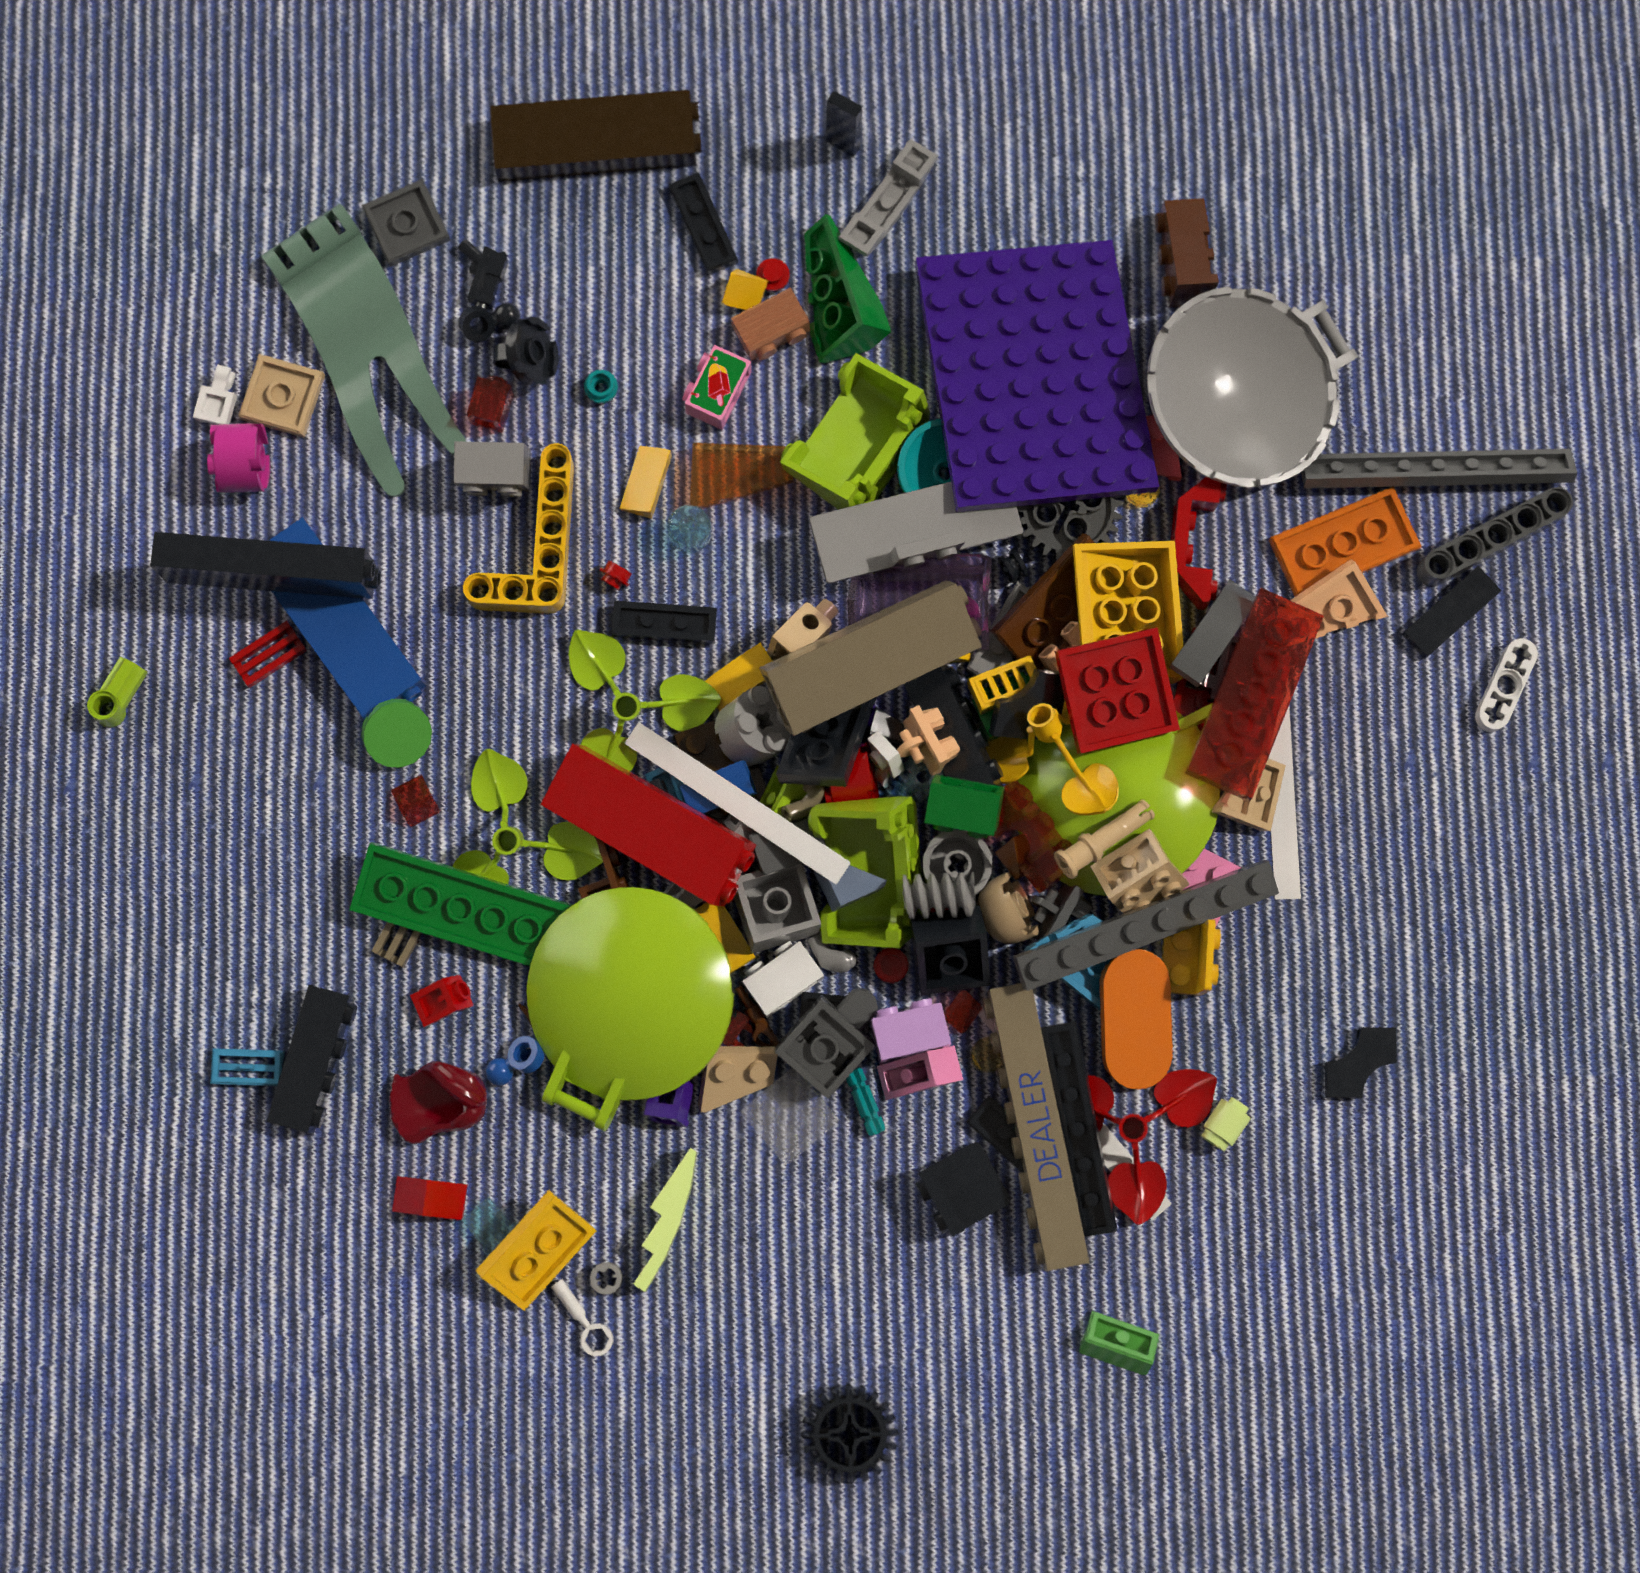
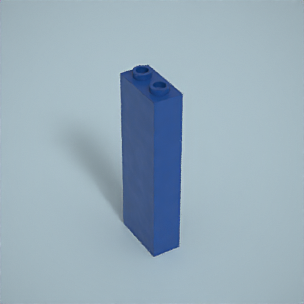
M303 517L269 540L323 545ZM271 591L364 720L373 711V708L381 702L390 699H406L413 702L421 696V689L426 687V685L362 598Z

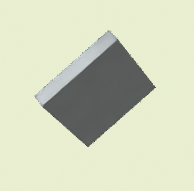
M423 179L361 205L389 267L451 241Z

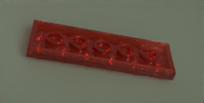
M1260 588L1257 591L1185 774L1248 802L1253 798L1324 615L1264 588Z

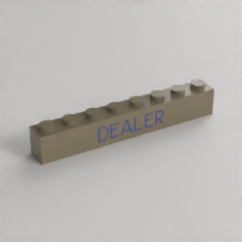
M1021 983L989 989L987 992L988 998L982 1000L986 1020L992 1019L995 1033H990V1042L993 1054L1000 1055L1002 1067L997 1068V1076L1000 1088L1007 1089L1009 1102L1004 1103L1007 1123H1014L1016 1137L1011 1138V1144L1015 1159L1021 1158L1024 1172L1018 1173L1021 1192L1022 1194L1028 1193L1031 1208H1026L1025 1211L1029 1229L1036 1230L1038 1243L1033 1244L1036 1264H1043L1044 1271H1052L1090 1263L1033 989L1029 991L1023 990Z

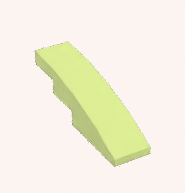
M692 1148L688 1150L650 1207L662 1216L642 1244L653 1255L633 1285L644 1292L648 1290L664 1263L681 1225L692 1189L698 1153Z

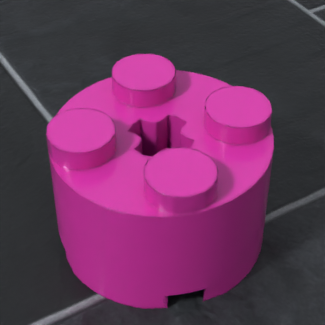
M255 423L211 425L210 441L214 447L213 454H208L207 468L209 475H215L216 491L222 493L264 492V488L268 487L270 477V455H265L263 444H268L264 425Z

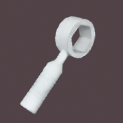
M559 1280L551 1288L572 1318L580 1321L585 1328L581 1335L583 1350L592 1356H601L607 1353L614 1342L611 1329L601 1323L591 1325L585 1317V1310L564 1280ZM602 1328L609 1338L604 1350L592 1351L586 1342L589 1331Z

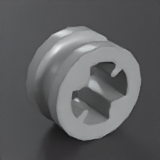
M603 1262L597 1265L590 1275V1283L593 1289L603 1295L616 1292L623 1282L621 1269L611 1262ZM610 1268L615 1272V1275L612 1277H616V1283L614 1286L608 1284L605 1288H602L598 1284L601 1279H597V1274L599 1271L606 1272Z

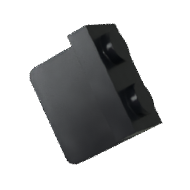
M977 1142L971 1143L917 1173L920 1180L915 1183L917 1190L924 1202L931 1200L937 1211L932 1215L936 1225L942 1234L948 1231L950 1237L960 1234L966 1228L1006 1207L1010 1203V1197L982 1145Z

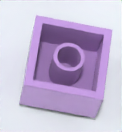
M932 998L912 1002L910 1010L898 1012L897 1006L876 1011V1018H872L870 1021L879 1064L951 1045L942 1003L933 1004Z

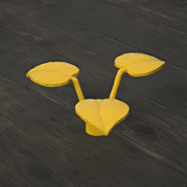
M1064 702L1062 715L1059 714L1057 709H1053L1051 705L1046 703L1037 704L1030 709L1027 715L1030 726L1026 729L1029 734L1028 742L1026 739L999 737L990 741L989 746L986 747L990 758H994L1001 767L1003 777L1000 780L1002 784H1008L1019 780L1028 772L1029 762L1026 757L1032 756L1034 753L1035 736L1042 742H1055L1077 776L1065 783L1061 795L1065 807L1074 814L1081 816L1103 814L1109 811L1118 799L1119 784L1114 772L1106 765L1094 763L1082 773L1060 739L1062 732L1061 723L1065 725L1070 724L1066 702Z

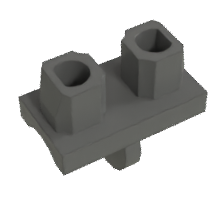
M1062 884L1058 892L1049 889L1044 899L1034 895L1031 903L1038 910L1033 920L1040 924L1038 926V935L1032 938L1038 941L1064 927L1070 915L1079 919L1089 914L1093 905L1082 896L1084 890L1076 885L1070 887Z

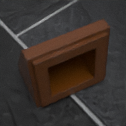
M1027 832L1015 836L995 852L1016 880L1034 871Z

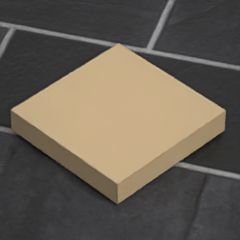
M259 354L238 417L243 421L263 424L264 427L305 438L325 378L324 372Z

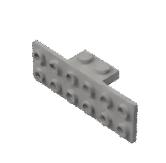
M951 482L815 515L809 519L825 580L828 584L904 565L905 569L913 568L924 564L925 559L937 557L938 560L948 559L958 555L957 551L1016 537L1023 533V527L1016 506L956 512Z

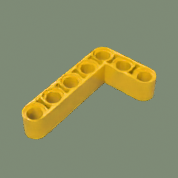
M553 443L546 446L540 458L533 575L481 572L469 575L464 581L463 593L473 608L483 611L551 614L558 612L564 606L566 599L574 464L570 451L563 444ZM555 457L566 459V463L561 468L555 469L549 466V462ZM558 489L564 492L563 497L559 501L552 502L546 499L548 493L552 490ZM552 522L562 525L561 530L557 534L549 535L544 532L545 527ZM549 555H555L560 558L557 566L553 568L542 566V562ZM478 585L489 587L488 593L482 598H474L472 591ZM517 586L523 589L520 598L516 600L506 598V593L510 588ZM552 588L558 591L557 596L552 601L545 602L540 599V594L545 589Z

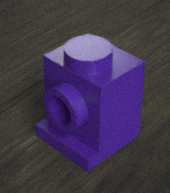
M688 1081L678 1089L667 1094L648 1098L644 1115L654 1123L688 1128L689 1120H687L694 1084ZM675 1095L672 1105L670 1104V1099Z

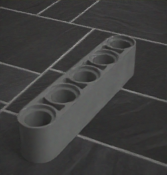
M1562 487L1550 488L1432 550L1417 567L1418 579L1426 586L1435 587L1551 527L1570 512L1573 506L1571 494ZM1547 500L1554 501L1559 507V512L1551 511L1547 506ZM1518 515L1524 516L1529 520L1530 528H1525L1519 524ZM1488 531L1498 533L1501 543L1492 542L1489 539ZM1459 546L1468 548L1471 551L1472 559L1462 557L1458 550ZM1429 562L1438 563L1442 567V574L1433 573L1430 570Z

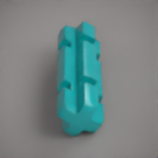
M858 1067L846 1078L848 1086L853 1089L851 1094L861 1118L865 1119L863 1124L867 1134L874 1136L883 1132L886 1127L882 1117H879L877 1114L879 1109L869 1085L866 1086L865 1084L867 1079L863 1069Z

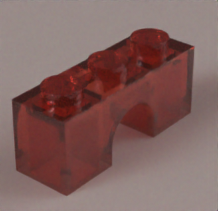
M1016 780L1003 786L1005 789L1000 818L994 837L997 839L1013 829L1022 832L1027 837L1030 844V852L1028 857L1018 867L1040 894L1054 886L1065 876L1056 863L1054 853L1058 850L1064 851L1073 844L1061 837L1055 829L1052 818L1047 813L1042 812L1033 801V796L1029 789Z

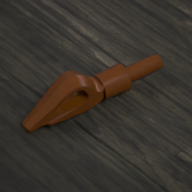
M742 985L736 987L734 990L745 1006L743 1011L750 1021L754 1023L751 1033L752 1040L761 1047H775L779 1040L765 1020L757 1002L753 1003ZM760 1032L764 1033L770 1039V1044L761 1041L758 1038V1034Z

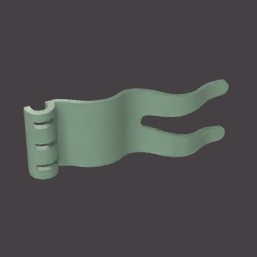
M339 203L262 254L261 258L288 295L308 330L331 378L350 432L368 467L388 496L399 497L404 493L406 486L389 448L376 407L369 369L373 359L382 357L386 360L397 381L424 422L450 454L454 455L455 441L466 442V439L452 420L430 378L412 329L389 279L345 208ZM336 220L340 222L345 230L340 235L332 226V223ZM310 237L314 239L319 247L315 252H312L306 243V240ZM285 254L294 265L288 270L280 260V257Z

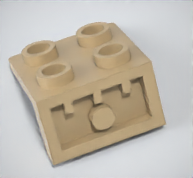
M1150 828L1090 866L1108 899L1122 913L1181 892L1189 885L1186 877L1169 860Z

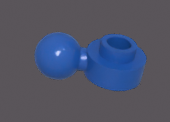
M530 1036L518 1037L510 1045L507 1059L495 1058L488 1063L485 1071L486 1077L493 1085H505L511 1081L514 1070L525 1074L536 1071L543 1063L545 1054L536 1039Z

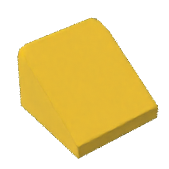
M739 269L734 270L730 274L722 304L747 310L761 303L768 280Z

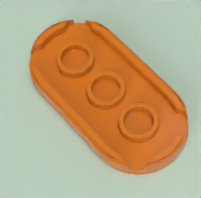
M1137 948L1114 957L1110 960L1109 964L1105 965L1101 972L1102 1061L1104 1068L1116 1082L1130 1089H1146L1154 1086L1164 1078L1172 1062L1171 982L1164 962L1154 953Z

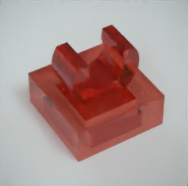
M733 1008L730 1025L722 1043L726 1046H744L737 1040V1036L742 1029L751 1034L753 1033L754 1028L747 1023L750 1018Z

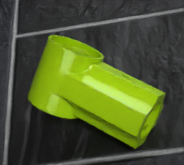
M119 657L100 690L94 692L89 697L87 709L90 715L104 727L113 728L120 725L126 717V708L148 674L147 671L132 661ZM108 702L114 703V708L109 714L100 715V709L104 704Z

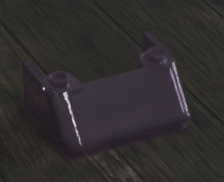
M968 553L958 554L944 560H938L937 557L925 559L924 564L913 568L905 569L904 565L851 578L847 597L848 626L945 580L954 582L957 586L961 585L969 601V604L965 605L970 618L974 617L981 629L982 650H989L992 598V560L989 556Z

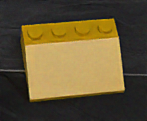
M1175 541L1074 544L1073 557L1080 645L1158 627L1170 684H1175L1183 679L1182 676L1169 668L1184 646Z

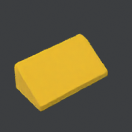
M639 446L619 508L620 510L650 519L653 518L672 458L671 450Z

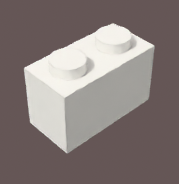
M788 941L773 952L776 956L775 959L766 965L760 961L745 972L748 978L742 981L743 985L754 1001L757 1002L766 1018L824 979V974L801 941L795 945Z

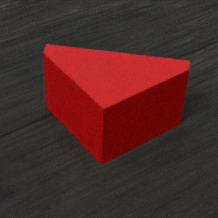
M397 1176L392 1212L463 1220L468 1184Z

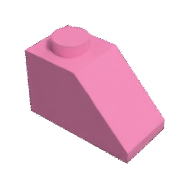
M955 1046L926 1051L877 1066L885 1100L963 1080Z

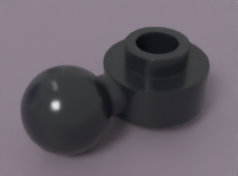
M511 303L500 304L494 313L491 314L481 306H471L460 315L459 328L468 340L483 342L493 334L495 326L508 330L513 322L521 318L519 309ZM474 318H479L478 324L470 326Z

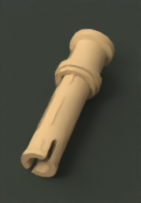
M1141 799L1136 805L1093 834L1083 833L1078 837V842L1068 849L1056 851L1054 858L1059 868L1068 878L1074 879L1078 875V871L1087 864L1099 862L1106 849L1155 818L1153 810L1146 811L1139 816L1150 805Z

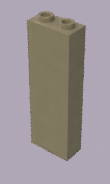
M945 580L759 667L786 731L795 736L981 648L982 645L978 638L982 635L981 629L974 617L970 618L965 605L969 604V601L962 586H957L956 583Z

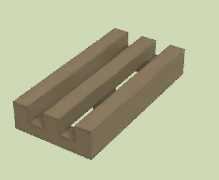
M387 922L372 952L404 968L422 933L414 930L400 957H397L394 954L408 928L400 926L391 945L385 951L383 948L396 924Z

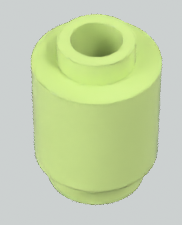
M1233 1097L1229 1101L1221 1099L1203 1125L1205 1130L1201 1137L1225 1152L1228 1146L1232 1147L1251 1120L1246 1114L1249 1108Z

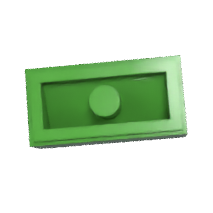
M1092 1311L1079 1353L1140 1375H1147L1154 1362L1160 1334Z

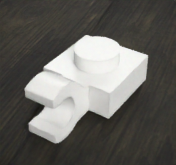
M217 365L212 387L201 385L193 418L196 421L213 425L230 424L237 399L235 393L229 392L235 378V372H231L230 367Z
M878 730L868 738L872 750L869 757L877 767L875 778L884 788H887L889 786V777H901L905 769L899 752Z

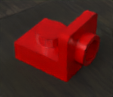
M460 975L442 978L410 995L423 1027L431 1026L458 1011L466 1010L473 1006L470 998V989Z

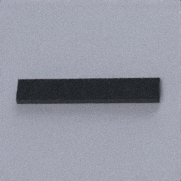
M1077 1021L1041 1027L1084 1237L1116 1232L1118 1229Z

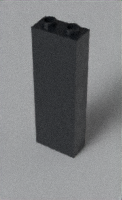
M154 532L150 566L166 583L373 599L374 589H379L381 570L376 568L375 560L371 558L365 548Z

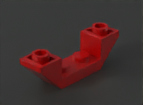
M1205 477L1178 498L1173 509L1170 540L1175 541L1178 585L1198 610H1205L1210 600L1215 601L1218 582L1217 580H1212L1213 569L1186 566V564L1191 565L1193 544H1188L1189 531L1194 532L1197 516L1196 511H1191V509L1214 512L1219 502H1224L1227 484L1215 481L1209 477Z

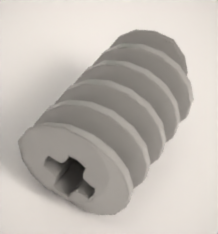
M962 872L958 873L955 883H952L948 873L943 874L941 883L937 882L934 874H929L926 884L923 883L920 874H915L912 884H909L906 875H903L904 909H906L909 918L915 919L918 909L921 910L924 918H929L932 908L935 909L938 918H943L946 908H949L952 917H957L960 907H963L967 917H971L975 907L974 872H972L969 882H966Z

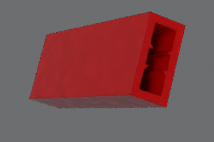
M572 743L540 804L712 906H725L726 903L732 901L738 891L736 883L742 872H746L750 868L755 858L753 851L757 844L583 745Z

